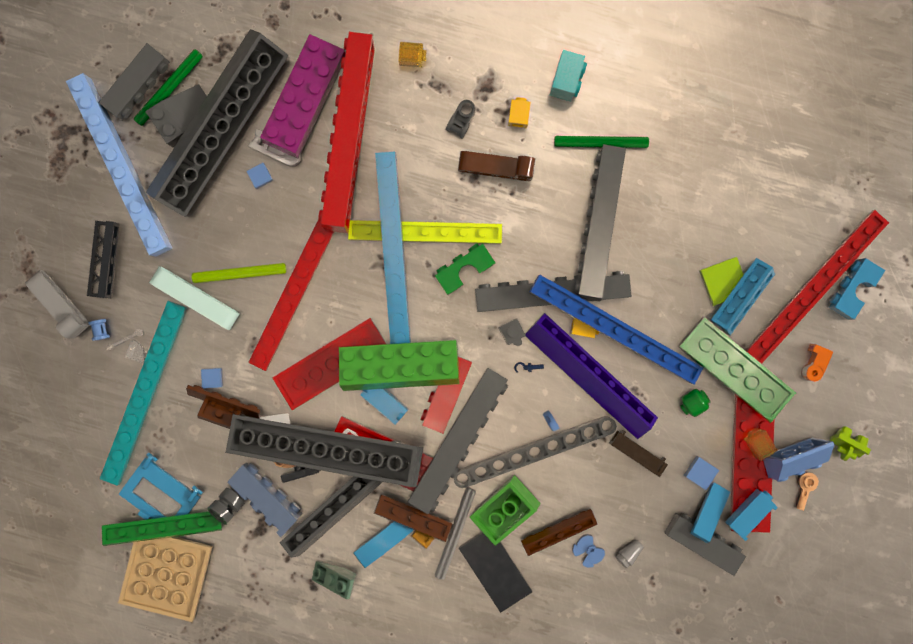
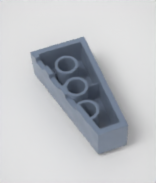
M246 462L227 483L244 500L249 499L251 507L256 512L263 513L265 515L264 521L269 526H275L278 529L276 533L282 537L303 514L300 511L301 508L295 502L291 503L287 500V495L282 490H276L272 486V481L266 476L262 477L258 473L259 470L253 464Z

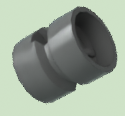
M225 488L218 496L219 500H214L208 507L209 513L224 525H227L233 518V512H238L245 504L243 499L229 488Z

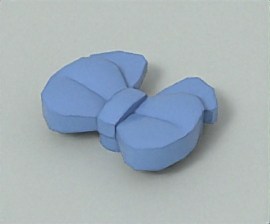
M592 535L582 536L577 541V545L574 544L573 546L574 556H579L584 552L588 554L582 562L583 566L587 568L594 567L593 564L599 563L605 556V551L602 548H596L593 545Z

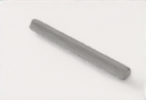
M466 488L435 573V577L444 580L475 496V490Z

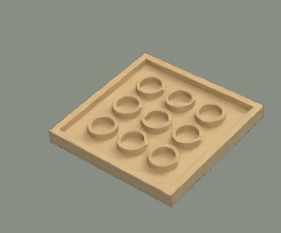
M179 537L133 542L118 603L193 622L213 546Z

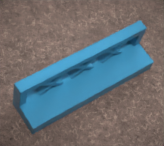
M756 258L711 321L731 336L775 276L773 267Z

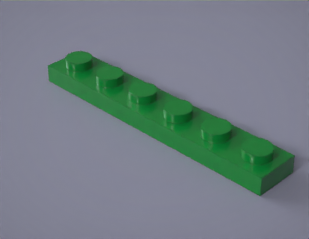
M209 512L102 525V545L109 546L222 531V523L216 520Z

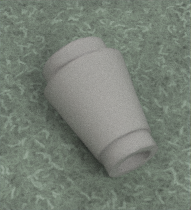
M635 540L620 550L616 559L625 568H628L634 564L644 547L639 541Z

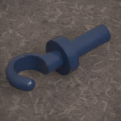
M518 362L514 366L516 373H519L517 366L520 364L528 372H532L535 369H544V364L532 365L528 363V365H525L522 362Z

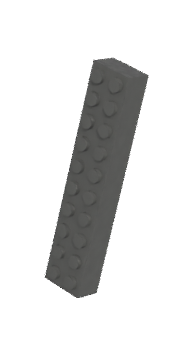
M250 29L146 193L153 199L186 217L289 55L260 32Z
M233 414L225 453L408 487H417L424 447Z

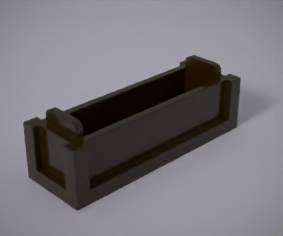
M622 430L621 433L616 431L609 444L660 477L668 466L665 463L666 458L662 457L659 459L624 435L626 431Z

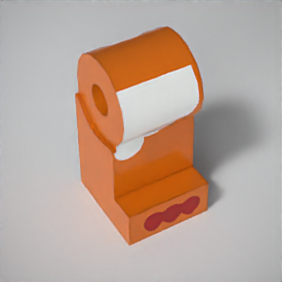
M810 343L807 351L812 352L808 364L802 369V376L806 380L816 382L823 377L833 351Z

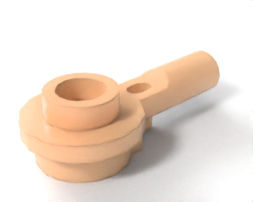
M806 472L799 478V487L802 491L797 509L804 511L809 492L814 491L818 486V478L813 473Z

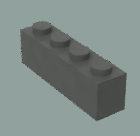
M146 43L98 103L123 121L124 118L126 119L131 115L132 108L136 103L138 104L143 100L145 92L155 85L158 76L168 69L170 62Z
M676 513L664 533L735 576L746 558L741 553L743 549L733 543L731 546L726 544V539L717 533L712 536L709 543L702 541L690 534L694 525L692 523L693 519L684 513L681 516Z

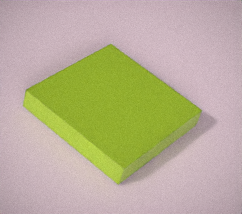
M737 257L700 270L713 306L723 303L744 275Z

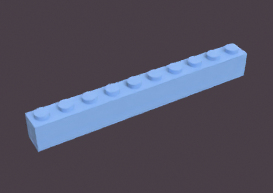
M82 73L67 80L66 83L148 254L156 257L173 249L106 108L98 103L101 98L92 79Z

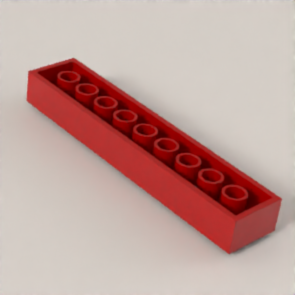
M350 31L348 38L344 40L346 55L341 60L343 75L339 76L338 80L340 95H336L335 106L338 108L337 114L333 115L332 122L335 130L330 135L332 150L327 155L329 171H325L324 183H326V191L323 190L321 195V202H324L323 210L319 211L318 221L321 222L326 231L347 234L349 233L375 53L372 34Z

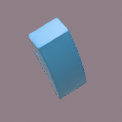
M392 521L354 551L353 554L362 566L366 568L403 540L413 529Z

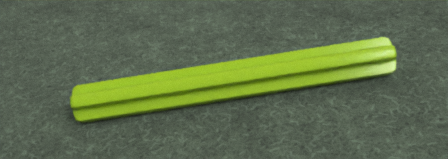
M279 263L192 273L191 277L193 283L285 274L286 265Z

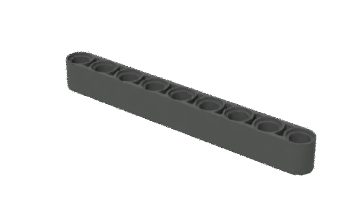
M602 416L463 467L455 475L454 483L459 488H466L606 437L616 431V422L608 416ZM609 420L611 428L603 430V422ZM587 427L593 428V434L590 437L584 435V430ZM574 434L576 437L575 441L567 443V435ZM552 440L558 443L557 448L554 450L548 449V443ZM538 447L540 449L539 454L535 457L529 454L530 449ZM514 454L522 456V460L519 463L511 461ZM497 460L504 463L503 468L500 470L493 467L494 462ZM478 467H483L486 473L483 476H478L475 470ZM466 474L468 480L465 483H461L457 480L458 475Z

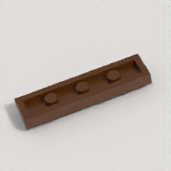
M380 495L373 513L442 542H446L452 523L431 514H426L421 510L384 495Z
M589 509L569 519H564L552 527H547L541 532L529 535L521 540L527 555L530 556L598 524L592 510Z

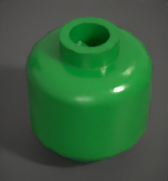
M693 389L682 396L683 404L680 407L686 415L690 414L693 417H697L709 409L711 401L703 390Z

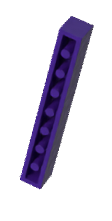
M544 313L525 333L526 337L637 440L652 429L658 417L548 315Z

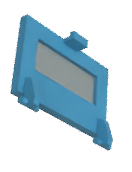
M148 452L146 454L148 458H144L119 495L140 510L138 515L144 520L189 514L201 498L197 494L202 495L203 492L196 486L192 487L194 491L186 487L152 462V460L156 462L158 459Z

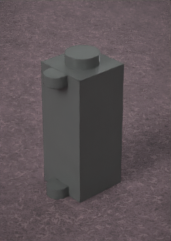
M517 318L498 327L507 345L512 343L516 346L522 345L521 338L526 335Z

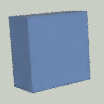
M696 456L684 476L707 490L719 470Z

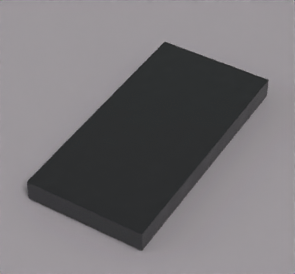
M482 532L459 547L462 555L500 613L532 593V589L501 542L495 546Z

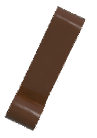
M461 151L458 171L520 181H532L536 159L529 156L513 158Z

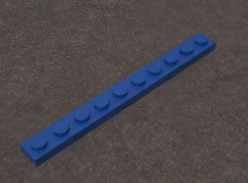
M542 275L537 276L529 291L691 384L695 385L703 370V367Z

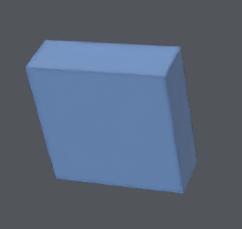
M261 163L246 171L256 189L273 180L265 163Z
M221 368L201 369L202 388L223 387Z

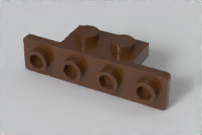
M188 385L186 388L187 395L204 401L197 415L199 419L230 429L233 414H243L260 419V410L255 405H245L235 398L228 399L222 397L218 392L212 391L210 393L197 385Z

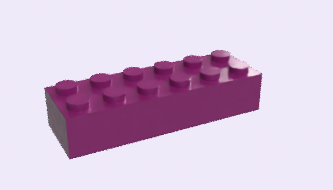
M309 34L260 136L264 144L297 159L299 158L341 70V60L346 55L344 49Z

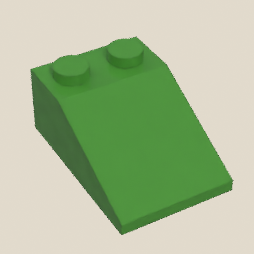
M514 475L469 518L496 546L533 515L541 503Z

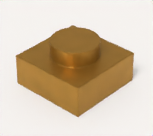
M418 531L411 535L425 549L435 539Z

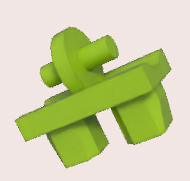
M846 426L841 427L837 434L831 436L829 440L838 446L837 451L841 453L840 458L847 461L849 458L855 460L864 454L869 455L871 451L867 447L869 439L862 435L856 436L855 440L851 439L852 429Z

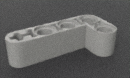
M39 270L25 282L28 289L58 322L56 329L65 338H76L90 326L88 320L43 270Z

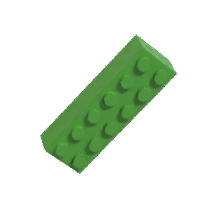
M456 340L339 347V386L343 391L460 384Z

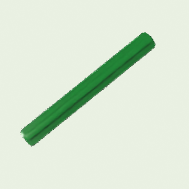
M193 49L134 117L136 123L141 126L145 124L149 119L145 111L165 100L203 57L199 51Z
M555 136L554 146L602 147L603 144L622 148L649 147L648 137Z

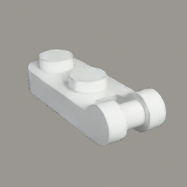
M255 130V137L253 141H250L248 147L286 165L295 166L299 164L301 154L297 159L267 144L261 146L260 136L262 131Z

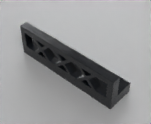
M95 221L87 296L111 299L119 223ZM101 225L105 226L104 238L100 234ZM103 244L101 257L98 253V247ZM101 262L100 276H99L98 273H97L95 270H96V266ZM99 281L98 293H93L94 284Z

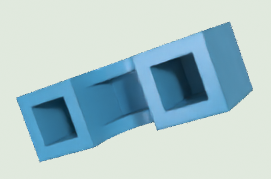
M867 258L856 260L850 268L852 271L849 276L842 280L840 283L842 287L830 299L831 304L828 308L847 320H855L865 304L856 296L857 286L861 283L866 287H876L886 271Z

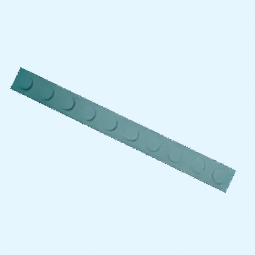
M171 301L166 303L101 473L100 479L116 486L120 485L187 310L185 306Z

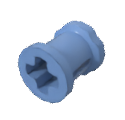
M106 319L88 322L92 328V341L110 338L106 331Z

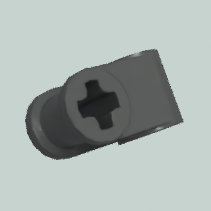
M470 100L461 101L445 130H450L460 135V138L463 139L475 115L474 103ZM463 106H470L472 108L471 113L463 114L461 111Z

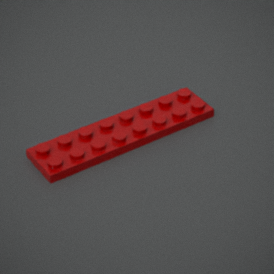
M736 394L731 515L756 489L762 492L765 490L772 496V479L768 478L762 456L773 452L775 419L769 423ZM771 511L751 532L770 533Z

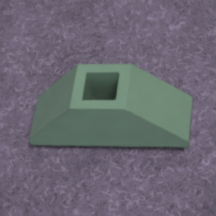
M316 561L312 580L337 595L350 599L356 573L345 567Z

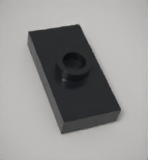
M296 466L294 471L283 473L280 477L281 481L285 483L317 474L321 470Z

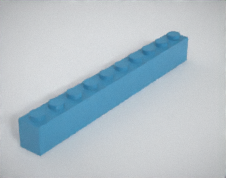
M395 151L375 153L390 344L411 343L397 157Z

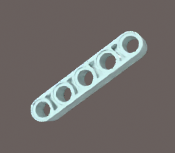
M161 266L158 267L149 282L154 287L227 330L231 329L240 314Z

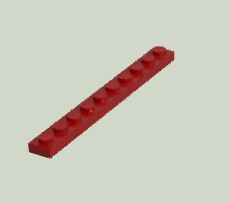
M876 210L871 211L747 348L746 352L762 364L889 222Z
M317 221L248 362L264 371H267L334 234L333 231H326L321 222Z

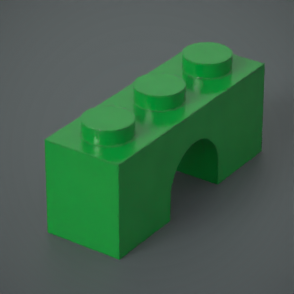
M478 243L468 249V254L465 256L460 254L452 260L453 264L448 267L445 264L436 270L438 274L435 277L447 295L464 285L459 278V272L464 266H473L481 274L496 263L484 244L480 246Z

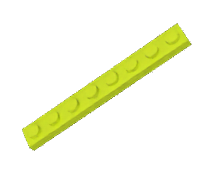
M350 220L348 240L382 241L381 221ZM402 222L403 241L501 244L502 224Z

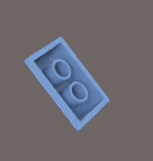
M811 437L763 455L762 458L768 478L782 482L788 480L789 476L804 474L807 469L822 467V464L830 459L834 442Z

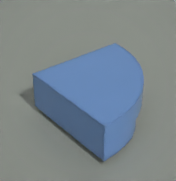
M550 411L544 412L543 416L551 430L556 431L560 429Z

